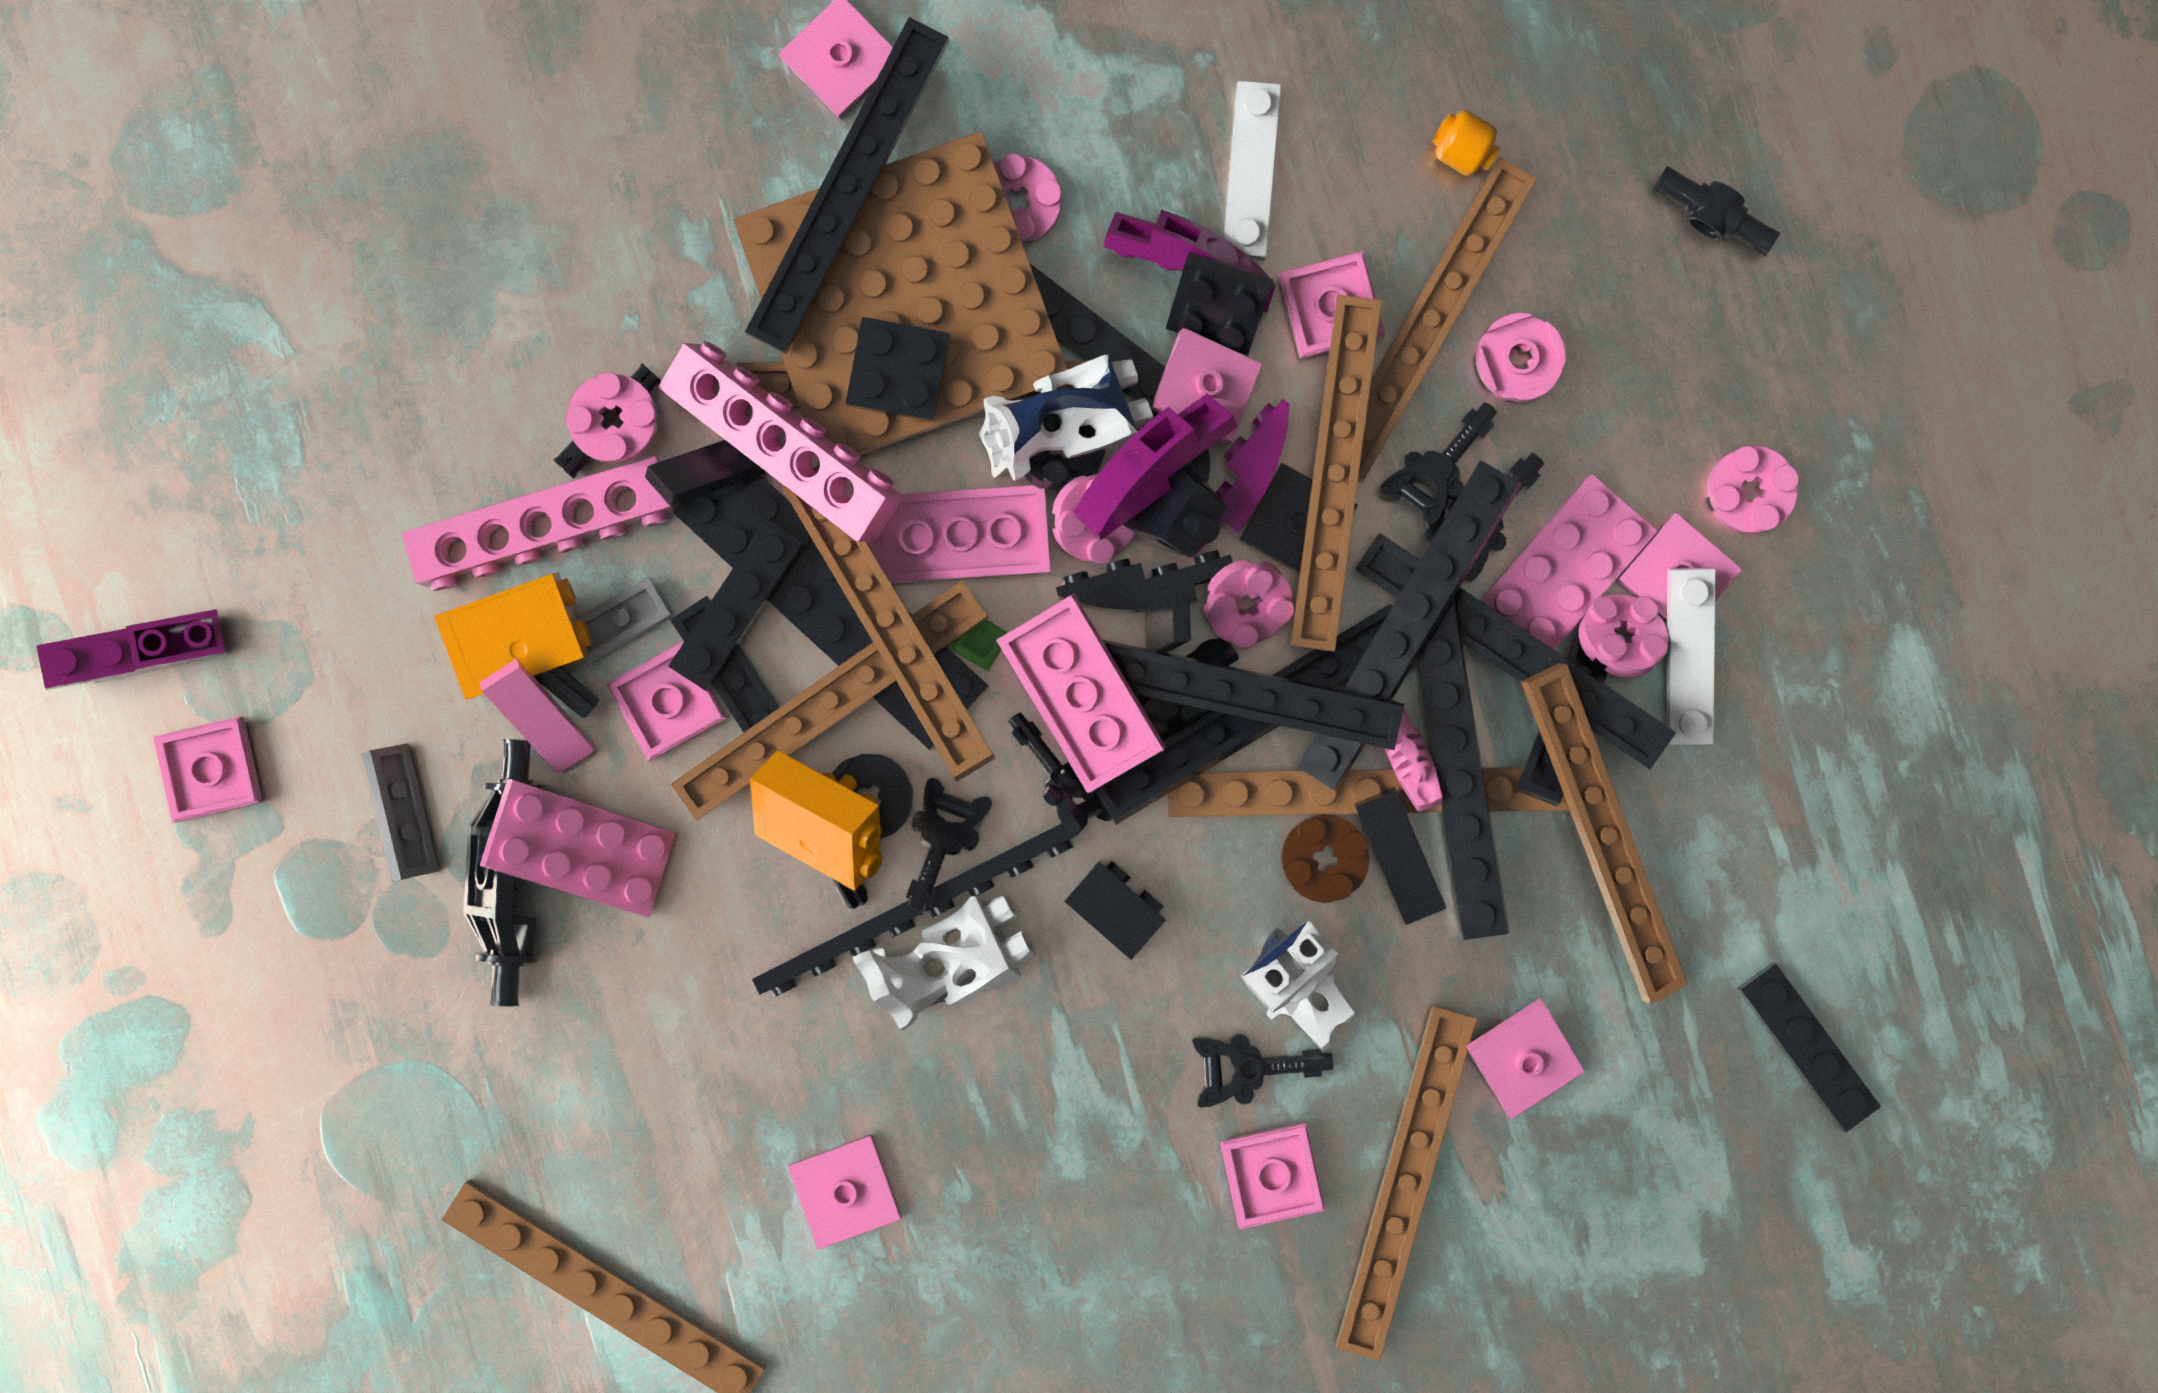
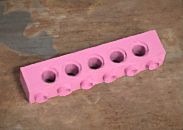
M704 341L702 344L684 343L658 388L857 542L877 540L904 497L892 487L894 485L893 480L876 469L869 470L858 461L860 459L859 454L850 447L841 443L835 444L825 436V428L819 423L806 417L802 419L791 410L793 407L792 403L785 397L775 392L768 393L758 385L760 380L755 374L739 366L735 368L725 360L727 355L718 346ZM715 378L718 379L720 385L717 396L713 392ZM748 403H750L753 409V416L750 422L745 414ZM781 428L786 433V444L783 448L778 440ZM814 454L820 460V469L817 474L814 472L811 464ZM848 479L854 486V495L851 500L845 493V484Z
M653 456L401 533L416 584L425 587L431 586L432 591H440L458 585V577L473 573L474 578L491 576L500 572L499 565L515 560L517 566L530 564L541 560V552L557 548L559 553H565L583 547V540L600 535L601 540H608L626 534V526L642 522L643 527H651L668 521L667 514L672 513L676 509V505L670 506L645 478L647 466L661 462V460L657 456ZM624 490H633L636 494L634 507L626 512L618 511L616 507L618 494ZM590 502L594 508L592 519L586 524H577L574 519L576 507L581 503ZM541 515H548L552 523L549 533L543 537H535L532 531L534 520ZM504 527L509 533V541L503 549L494 550L490 543L491 535L496 529ZM463 540L467 547L466 556L460 562L452 563L448 555L449 548L454 542Z

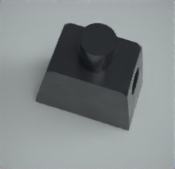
M1183 466L1168 477L1171 487L1170 491L1123 525L1157 548L1191 558L1196 555L1203 543H1211L1218 537L1220 533L1218 521L1226 510V504L1201 476L1187 466Z

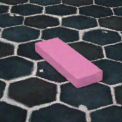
M518 659L513 660L480 682L482 692L558 774L595 751L593 742Z

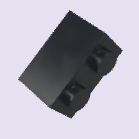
M1112 860L1107 866L1098 861L1067 896L1064 902L1132 960L1166 921L1159 914L1165 906L1145 889L1140 895L1135 893L1126 885L1131 877Z

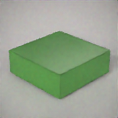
M985 619L955 640L951 650L989 672L1002 650L996 640L1009 632Z

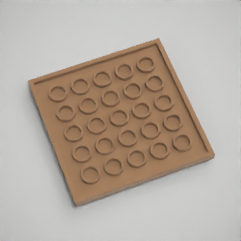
M982 131L884 166L788 353L780 352L803 418H810L825 428V436L835 444L841 443L850 447L859 456L984 412L983 400L985 398L1000 396L1006 400L1014 401L1037 393L1033 386L1034 382L1048 375L1068 370ZM819 188L733 219L761 299ZM862 317L950 333L934 422L846 406L845 402Z

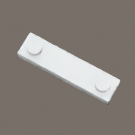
M1237 81L1223 238L1235 245L1251 259L1265 260L1281 84Z
M1667 569V631L1669 643L1666 663V725L1676 731L1669 745L1714 744L1715 569Z

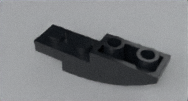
M1215 550L1193 557L1195 565L1178 570L1177 563L1154 568L1151 570L1153 577L1145 579L1141 562L1131 565L1130 559L1126 558L1104 565L1106 573L1089 577L1087 571H1082L1062 578L1064 585L1056 587V592L1060 600H1064L1075 593L1082 607L1108 612L1145 613L1171 596H1187L1190 605L1198 602L1194 586L1210 582L1222 568L1233 563L1231 554L1220 557L1219 551Z

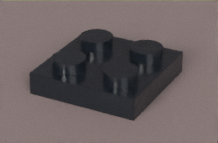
M1189 252L1165 329L1179 333L1180 330L1186 328L1233 351L1249 355L1273 279Z
M862 317L845 402L846 406L934 422L950 333Z

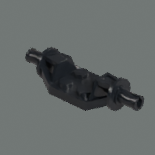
M503 739L502 779H497V783H484L483 789L492 791L468 825L463 914L484 952L475 953V960L488 962V965L493 966L490 1005L512 1007L519 1006L520 966H524V963L538 962V955L533 954L536 918L512 915V910L517 906L519 895L518 886L514 882V876L482 867L480 863L507 779L542 790H547V785H533V780H529L531 744L527 740Z

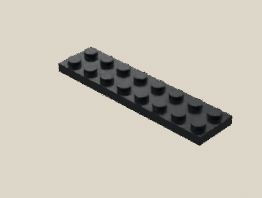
M762 475L682 502L672 512L732 568L765 519L804 543V545L768 598V601L838 666L873 643L791 502ZM945 647L934 656L968 710L989 685L948 647ZM897 682L873 698L926 748L931 750L935 746Z

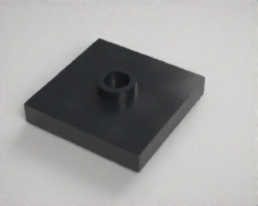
M1281 463L1239 541L1299 574L1312 479ZM1356 503L1354 505V512L1358 507V504Z

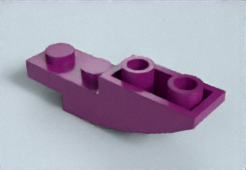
M1162 209L1156 224L1115 212L1103 246L1114 250L1123 257H1138L1154 262L1166 270L1183 271L1188 253L1190 252L1270 278L1247 254L1225 238L1187 218ZM1272 282V286L1263 312L1265 313L1268 312L1269 305L1276 286L1274 282Z
M1208 393L1179 414L1168 406L1134 434L1099 472L1074 510L1076 518L1100 540L1104 539L1170 491L1169 476L1236 429L1237 425L1234 415Z
M1284 399L1276 407L1268 403L1253 420L1252 423L1258 428L1246 441L1240 436L1224 454V457L1229 462L1223 471L1233 478L1235 482L1231 485L1225 480L1216 490V494L1226 504V510L1218 522L1220 528L1222 526L1234 537H1236L1253 514L1276 471L1288 427L1290 404ZM1203 543L1198 552L1196 553V555H1194L1193 557L1197 556L1206 544Z
M217 609L126 626V629L36 645L46 690L88 682L98 683L226 653Z

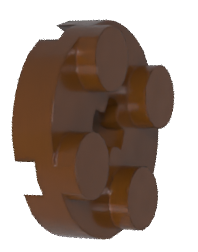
M1318 815L1303 820L1289 831L1282 844L1280 861L1285 878L1298 894L1312 901L1329 903L1346 899L1360 887L1368 872L1369 852L1366 839L1351 822L1334 815ZM1325 845L1333 848L1332 856L1337 858L1335 866L1328 865L1325 871H1320L1317 869L1319 862L1313 859V854L1315 851L1322 852Z

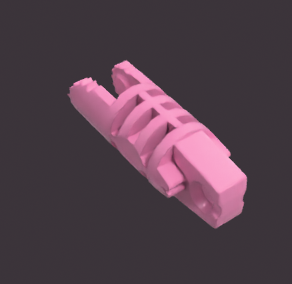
M1404 708L1395 750L1384 749L1400 785L1419 812L1441 804L1443 796L1436 767L1419 728L1413 727L1409 715L1405 712Z

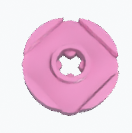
M1018 154L1006 155L1003 159L993 164L1007 203L1010 205V199L1007 195L1011 191L1018 193L1020 190L1027 193L1025 198L1030 203L1026 209L1020 206L1015 211L1010 209L1022 243L1040 240L1053 229L1059 218L1061 209L1060 186L1053 172L1042 162Z
M1527 313L1506 315L1494 322L1478 342L1476 354L1478 374L1484 385L1498 399L1514 402L1535 400L1551 390L1561 376L1566 360L1564 342L1556 328L1547 321L1543 322L1541 319L1532 317L1533 315ZM1519 346L1522 352L1530 351L1532 358L1526 362L1527 369H1520L1518 365L1511 364L1509 358L1514 355V347Z
M604 372L597 377L590 378L576 390L570 400L565 420L575 444L591 458L606 463L626 462L637 458L648 449L657 432L656 406L650 393L631 377L611 372ZM616 407L621 408L623 411L619 417L623 421L622 426L617 428L612 425L607 430L604 429L602 426L605 421L602 416L603 412L606 409L613 411Z
M1744 446L1724 456L1715 464L1707 481V496L1710 497V502L1714 509L1713 513L1717 520L1728 529L1741 534L1765 532L1784 522L1794 509L1798 495V474L1789 465L1787 460L1776 451L1763 446ZM1756 479L1760 482L1759 488L1763 491L1762 497H1754L1752 501H1748L1745 499L1747 491L1741 488L1742 483H1750Z
M1095 474L1088 477L1082 475L1068 482L1057 495L1052 513L1056 515L1053 533L1058 544L1067 553L1083 561L1104 564L1124 550L1131 541L1134 532L1122 525L1100 540L1076 518L1074 510L1097 476Z
M1248 559L1235 561L1222 568L1208 585L1207 589L1210 593L1207 597V605L1204 602L1206 619L1219 637L1234 643L1238 648H1250L1256 643L1269 638L1285 622L1289 621L1294 614L1290 585L1280 570L1270 562L1262 561L1264 564L1258 562L1250 563ZM1247 595L1252 599L1257 597L1252 607L1240 609L1243 606L1241 601L1243 597Z
M1610 594L1598 597L1593 601L1579 625V641L1583 651L1592 662L1597 658L1606 665L1605 671L1613 676L1621 678L1644 676L1661 661L1668 650L1669 636L1666 625L1658 615L1657 605L1647 597L1635 598L1625 594ZM1618 629L1626 631L1631 636L1630 643L1625 642L1624 637L1616 635L1615 632Z

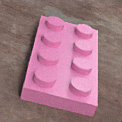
M1590 474L1480 600L1552 649H1555L1586 614L1593 601L1602 596L1658 531L1599 479Z
M1034 485L902 494L904 496L881 534L877 540H872L873 554L891 584L1051 573L1044 486L1042 489Z
M1075 593L996 640L1087 793L1166 748Z
M507 779L480 866L640 916L650 917L676 833Z

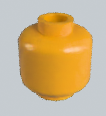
M1462 110L1456 115L1449 113L1432 140V143L1437 146L1435 150L1436 158L1465 176H1471L1480 167L1487 171L1500 151V147L1494 144L1497 138V129L1467 110Z

